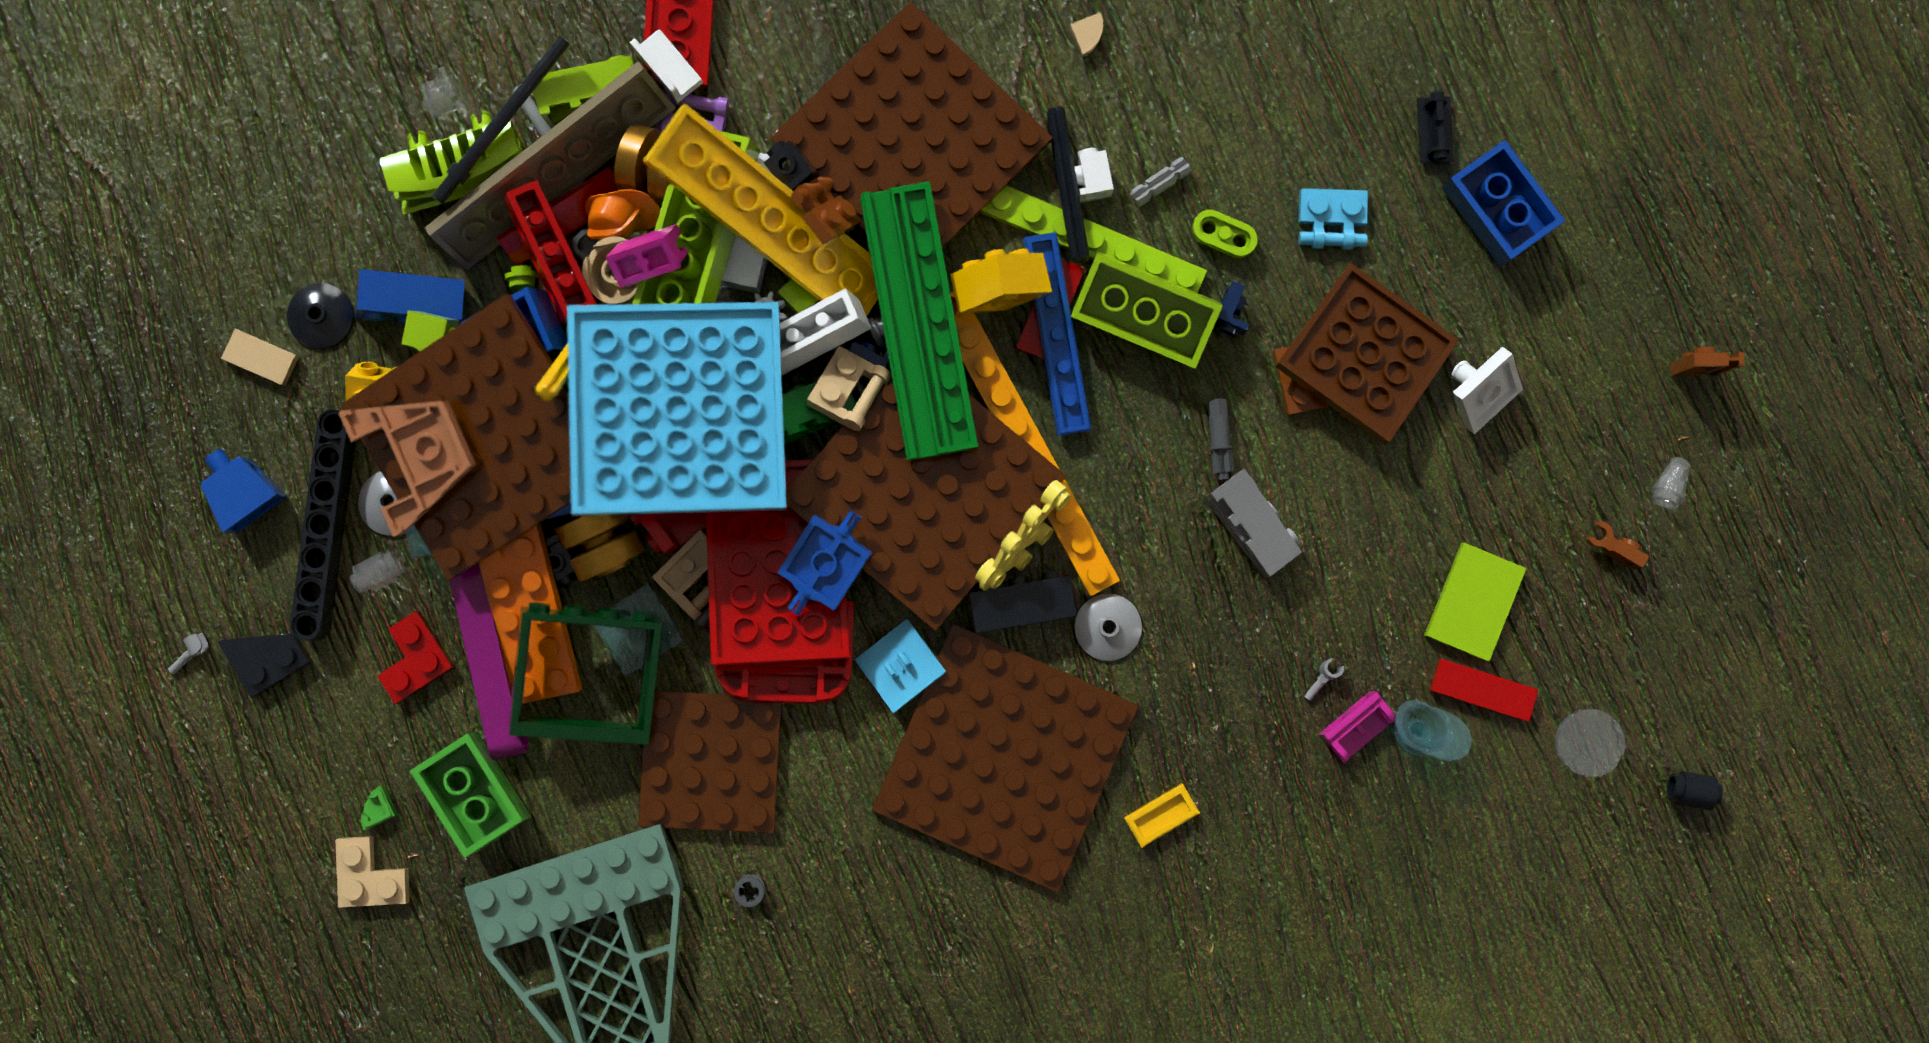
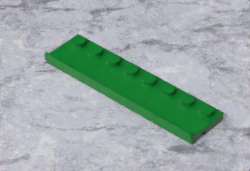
M930 181L892 187L890 190L872 193L870 191L863 192V194H860V202L906 459L910 461L978 449Z

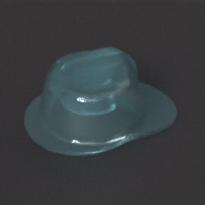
M1417 700L1406 701L1399 706L1396 712L1395 726L1392 729V734L1396 736L1398 744L1408 754L1415 756L1428 755L1450 762L1460 760L1468 754L1472 746L1471 734L1465 723L1457 716Z

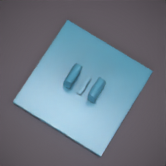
M908 619L904 620L855 659L893 713L900 710L947 672Z

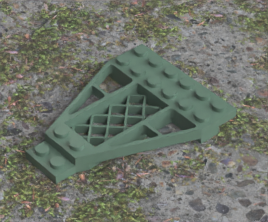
M662 823L464 887L483 953L555 1043H569V1041L532 996L553 988L558 989L561 993L576 1043H593L600 1027L617 1035L614 1043H619L621 1038L630 1043H646L651 1032L654 1040L647 1043H671L682 890L684 885L675 856L671 854ZM671 894L673 896L670 943L645 952L640 951L627 907ZM615 911L617 918L609 913ZM597 917L591 931L576 924ZM603 918L620 926L612 942L595 934ZM565 927L561 937L558 940L556 930ZM570 929L587 937L579 953L563 945ZM621 934L627 950L616 945ZM540 936L545 940L555 973V980L527 990L500 957L498 949ZM591 940L608 948L601 964L584 956ZM612 951L630 959L622 975L605 967ZM562 952L576 959L569 973ZM668 952L665 1009L662 1022L643 959ZM580 961L597 969L590 985L573 977ZM631 966L636 982L626 978ZM601 972L618 980L611 997L594 988ZM622 984L640 992L632 1008L615 999ZM572 985L586 991L579 1006ZM590 994L607 1002L600 1018L582 1010ZM641 999L647 1016L636 1010ZM611 1005L628 1013L621 1030L604 1021ZM632 1017L650 1025L642 1041L625 1032ZM582 1018L596 1024L589 1039Z

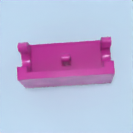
M677 224L618 243L605 257L620 288L681 267L680 262L686 257L687 248L679 249L676 244V238H679L681 233Z
M1369 691L1319 733V735L1341 762L1345 763L1389 724H1392L1397 717L1377 692Z

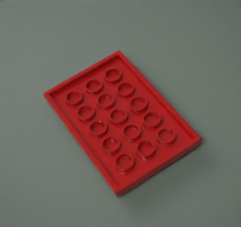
M814 459L784 461L785 491ZM787 506L786 510L706 512L712 667L849 659L846 596L835 611L820 601L811 599L807 602L801 615H796L793 613L795 610L790 611L788 609L798 591L790 581L777 572L808 524Z

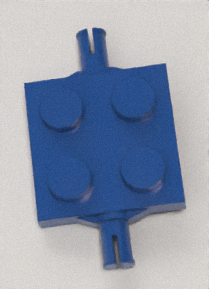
M849 510L840 527L831 525L818 515H813L777 573L790 581L798 591L788 606L790 611L795 610L794 614L801 615L809 599L820 601L833 611L837 610L873 552L858 543L854 536L851 535L860 519H862L859 514L855 515L856 512Z

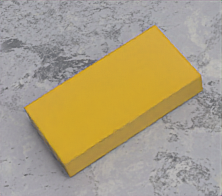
M1181 783L1125 816L1124 819L1139 845L1143 848L1200 814Z

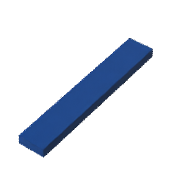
M1057 232L1024 237L1022 239L1024 249H1028L1029 253L1044 254L1052 289L1051 293L1034 299L1033 304L1057 436L1091 431L1072 317H1070L1071 311Z

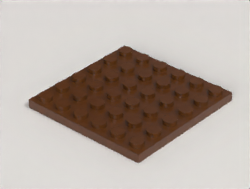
M910 1L769 139L773 145L779 141H783L785 144L788 141L796 143L820 173L819 177H829L833 180L834 186L830 193L834 198L841 195L844 200L852 204L856 215L862 221L857 227L865 234L860 194L868 191L872 193L890 190L892 187L930 181L943 249L1052 142L1053 137Z
M505 294L340 405L342 410H355L437 401L449 402L476 465L414 524L447 580H452L571 503L569 388L564 383L557 395L552 397L550 401H544L542 396L536 394L537 385L550 369L553 362L510 294ZM384 429L362 438L363 444L397 499L400 500L411 495L412 492Z
M891 377L887 385L883 384L864 417L866 422L862 429L854 431L844 425L787 489L786 506L807 524L813 515H818L831 525L840 527L849 510L856 512L855 515L859 514L862 519H860L851 535L854 536L858 543L873 552L862 570L932 630L936 631L978 582L975 576L981 566L990 558L996 559L1000 546L1006 536L1011 532L1017 534L1026 512L1033 505L1039 508L1043 506L1040 499L1045 489L1055 480L1062 483L1067 476L971 395H969L978 449L907 461Z
M953 624L938 657L939 662L947 672L923 691L872 807V811L1058 893L1139 705Z

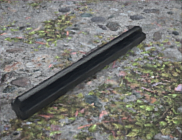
M1061 106L1052 107L1047 111V120L1050 135L1053 137L1051 145L1070 259L1074 264L1084 263L1088 261L1090 255L1065 109Z

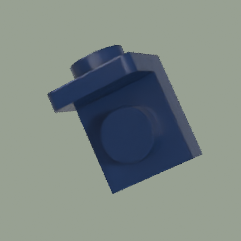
M1235 281L1231 282L1221 302L1223 307L1215 323L1219 326L1218 330L1232 337H1237L1238 334L1243 336L1250 327V324L1232 317L1233 314L1239 316L1246 301V297L1241 296L1245 286Z
M853 341L848 351L874 365H881L891 371L887 351L882 357L879 355L881 350L866 341H863L862 345Z

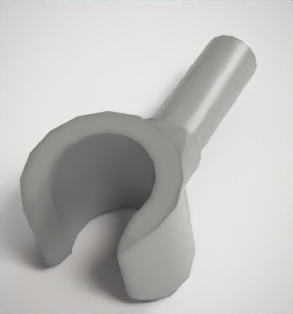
M203 633L198 635L192 634L183 640L187 651L168 668L171 674H175L193 657L208 651L209 644Z
M1334 658L1321 663L1319 668L1320 676L1304 695L1309 701L1315 697L1329 680L1340 677L1343 674L1344 666L1339 667L1335 674H1331L1328 671V664Z

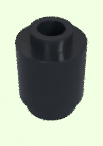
M1681 771L1679 774L1672 773L1668 779L1667 797L1669 800L1675 801L1677 805L1712 810L1722 800L1723 787L1714 776Z

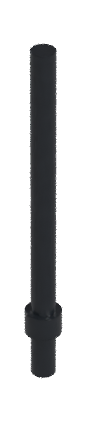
M561 36L557 38L458 163L454 161L446 171L448 176L432 194L436 200L443 204L459 183L463 185L470 177L469 171L568 49L570 44Z

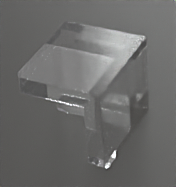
M445 66L438 68L441 77L420 84L425 100L422 101L423 106L433 118L465 107L455 77Z

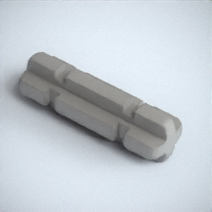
M1180 157L1171 163L1170 168L1166 166L1147 179L1145 185L1140 184L1132 189L1130 195L1138 206H1142L1150 201L1151 196L1156 197L1175 184L1177 179L1181 180L1191 171L1188 162L1183 157Z

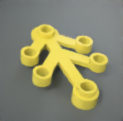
M1058 480L1053 481L1043 492L1040 499L1045 505L1041 510L1036 505H1033L1024 515L1017 534L1011 532L1003 540L996 559L990 558L981 566L975 579L980 583L979 587L982 590L996 589L1005 579L1006 572L1013 567L1022 571L1033 557L1024 548L1035 541L1043 545L1052 536L1054 529L1043 521L1053 509L1062 510L1071 498L1068 488Z

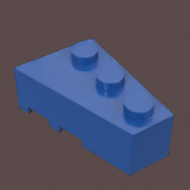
M360 269L355 319L370 322L396 321L399 324L405 325L408 311H422L456 319L461 323L465 280Z

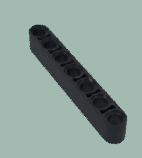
M336 409L324 411L319 416L316 427L290 621L292 634L302 641H320L328 636L332 626L356 441L350 440L344 424L339 433H333V422L341 418L339 415L341 411ZM337 451L339 455L338 463L333 467H329L328 456L331 452ZM332 484L334 495L326 501L323 497L324 488ZM327 517L330 521V527L326 533L322 534L319 530V523L323 518ZM322 550L325 554V562L318 568L314 558L317 552ZM317 583L321 589V594L316 601H313L310 597V589ZM312 617L316 621V630L310 635L306 631L305 624Z

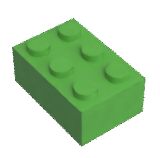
M478 732L467 733L410 770V773L464 858L476 854L531 818V815L499 764L491 758L488 747Z

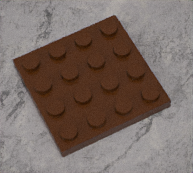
M1350 262L1275 367L1386 446L1450 355L1459 339Z
M655 691L649 745L643 744L638 827H651L662 823L663 828L774 833L782 703L742 702L728 694Z

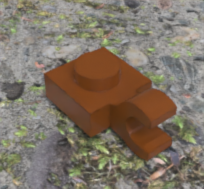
M1603 521L1595 522L1594 526L1603 532V537L1601 540H1597L1589 536L1585 540L1587 544L1604 550L1603 553L1630 569L1644 567L1650 556L1640 551L1642 549L1641 545L1628 538H1623L1622 540L1615 539L1613 529L1608 523Z

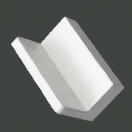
M660 29L641 44L635 38L630 41L636 55L677 103L703 83L700 76Z

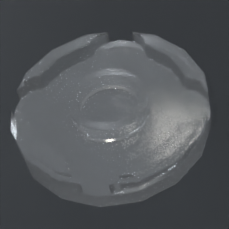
M1596 709L1578 710L1567 715L1560 723L1555 736L1556 752L1561 762L1571 772L1587 777L1602 776L1612 771L1618 765L1617 763L1625 751V735L1619 723L1607 713Z

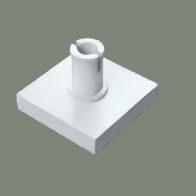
M1503 347L1478 370L1471 366L1469 362L1461 361L1452 371V378L1461 383L1453 392L1464 426L1473 434L1477 433L1523 390L1513 355Z

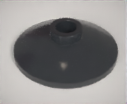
M315 283L299 290L290 301L287 310V323L292 335L303 345L314 349H327L341 343L350 333L354 322V309L349 297L341 289L327 283ZM320 308L321 316L314 320L312 312Z

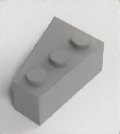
M1242 469L1204 498L1264 578L1271 577L1302 553L1298 547L1301 544L1298 537L1290 528L1286 529L1275 507L1269 501H1266L1257 484L1245 469Z

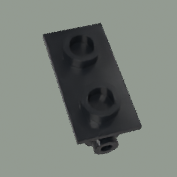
M1437 91L1430 93V97L1417 98L1420 163L1454 162L1450 96L1444 97V92Z

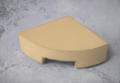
M1101 12L1070 24V30L1082 58L1094 50L1101 38L1103 31Z

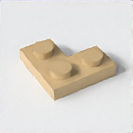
M373 836L336 839L338 908L406 904L410 902L408 868L375 870Z

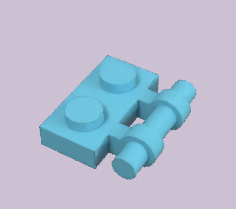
M1301 188L1299 191L1298 224H1312L1311 232H1299V245H1311L1312 249H1323V246H1341L1342 250H1353V247H1366L1367 234H1355L1354 226H1365L1367 224L1368 191ZM1324 225H1341V233L1324 232Z

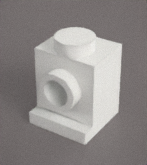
M1087 148L1078 151V166H1075L1074 169L1077 184L1083 187L1079 189L1080 202L1111 197L1114 188L1106 150L1097 152V148Z

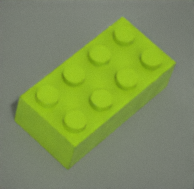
M1098 252L1070 317L1196 369L1223 305L1218 301Z

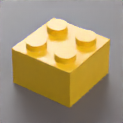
M1026 248L1012 251L1009 254H1005L1004 249L987 252L984 254L985 259L967 261L962 264L963 269L950 274L959 314L1007 311L1052 292L1044 254L1029 253V250Z

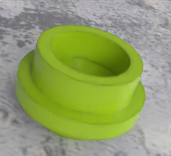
M528 265L511 267V272L505 274V281L509 282V288L513 290H522L526 287L535 288L536 280L539 279L538 272L532 271L531 266Z

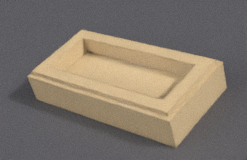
M234 329L221 359L283 386H286L299 356L238 329Z

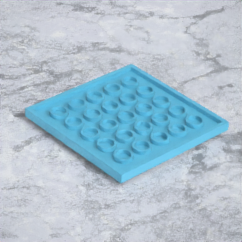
M779 302L567 306L572 516L786 510Z

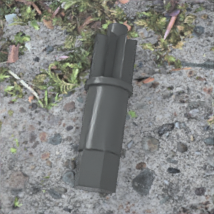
M1213 399L1208 401L1211 442L1209 449L1211 451L1212 473L1219 474V480H1228L1229 473L1234 472L1227 402L1226 399Z

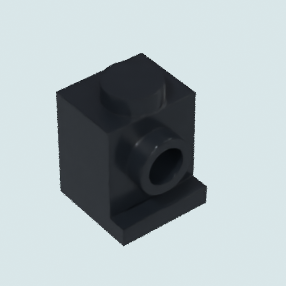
M779 141L767 151L769 158L764 164L777 179L793 192H795L798 186L810 183L811 180L820 176L817 169L794 142L788 141L785 144L783 141ZM787 159H790L792 163L791 168L788 171H784L782 164Z
M555 534L546 539L545 542L550 560L553 557L560 559V566L557 569H552V573L554 574L556 586L558 585L559 589H562L577 580L576 573L570 563L575 556L571 549H563Z

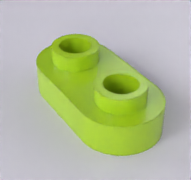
M1215 210L1202 211L1196 216L1192 224L1193 236L1199 243L1234 258L1249 256L1257 245V234L1250 225ZM1203 225H1212L1214 233L1206 234L1203 231ZM1241 237L1245 245L1237 247L1234 245L1233 239Z

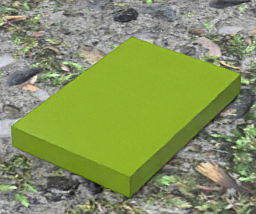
M1465 542L1461 543L1424 636L1489 662L1527 568Z

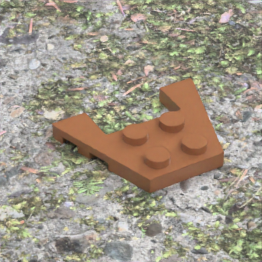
M448 401L343 410L339 412L351 441H358L384 429L412 492L411 495L381 508L393 537L403 535L476 465Z

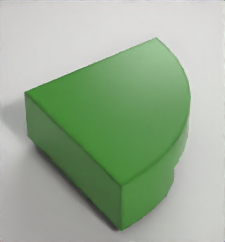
M385 785L374 789L365 802L363 813L361 814V823L364 831L398 816Z

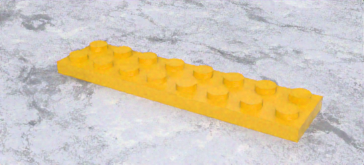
M684 104L678 109L643 162L820 302L846 288L860 300L867 316L878 300L870 253L846 234L823 245L802 219L806 212L800 205L793 203L791 199L793 191L688 105Z

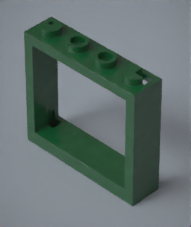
M530 602L529 607H521L508 725L509 735L649 745L662 630L660 619L654 618V613L647 611H634L633 616L620 615V610L599 608V613L585 612V607L577 605H565L564 610L550 609V604L541 602ZM531 620L647 630L637 723L521 715Z

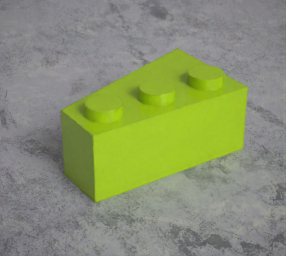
M617 55L606 61L548 72L533 91L540 115L552 129L635 64L631 55Z

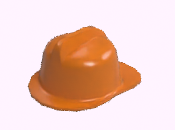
M634 189L618 190L590 196L585 202L589 227L588 237L599 240L608 237L628 239L632 233L650 229L657 223L660 213L659 204L650 195Z

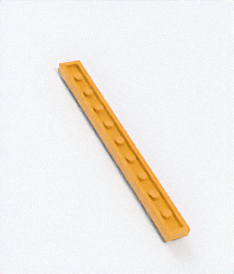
M954 291L950 293L951 297H955ZM957 310L955 322L963 365L987 409L1059 469L975 313L959 314ZM1064 480L1062 484L1068 488L1071 498L1062 510L1053 509L1047 516V519L1088 595L1091 597L1120 581L1066 480Z

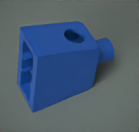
M223 449L216 450L205 458L206 463L214 474L202 481L201 488L220 529L225 533L237 534L287 498L286 494L248 458L239 456L231 461Z

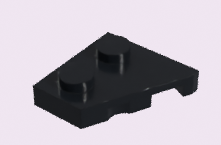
M292 633L226 639L218 642L250 698H256L313 663L301 641Z

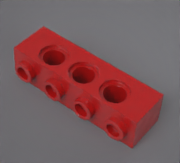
M535 180L506 192L503 202L562 324L567 322V306L597 305L538 181Z

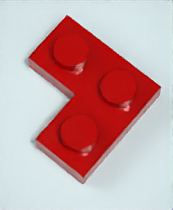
M415 611L388 629L405 658L377 675L394 704H399L454 669L455 666L422 613Z

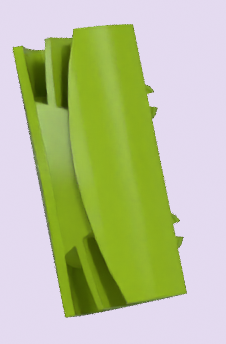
M482 111L481 124H479L474 113L471 115L470 120L473 129L466 130V132L458 135H451L442 140H435L433 143H429V136L426 132L418 131V143L416 144L410 133L407 137L410 150L406 149L380 158L388 190L394 192L396 201H402L401 210L403 214L442 204L432 194L448 176L446 171L453 162L458 163L492 121V115L489 112ZM512 120L508 122L469 171L471 175L463 185L459 183L444 203L466 196L526 149Z

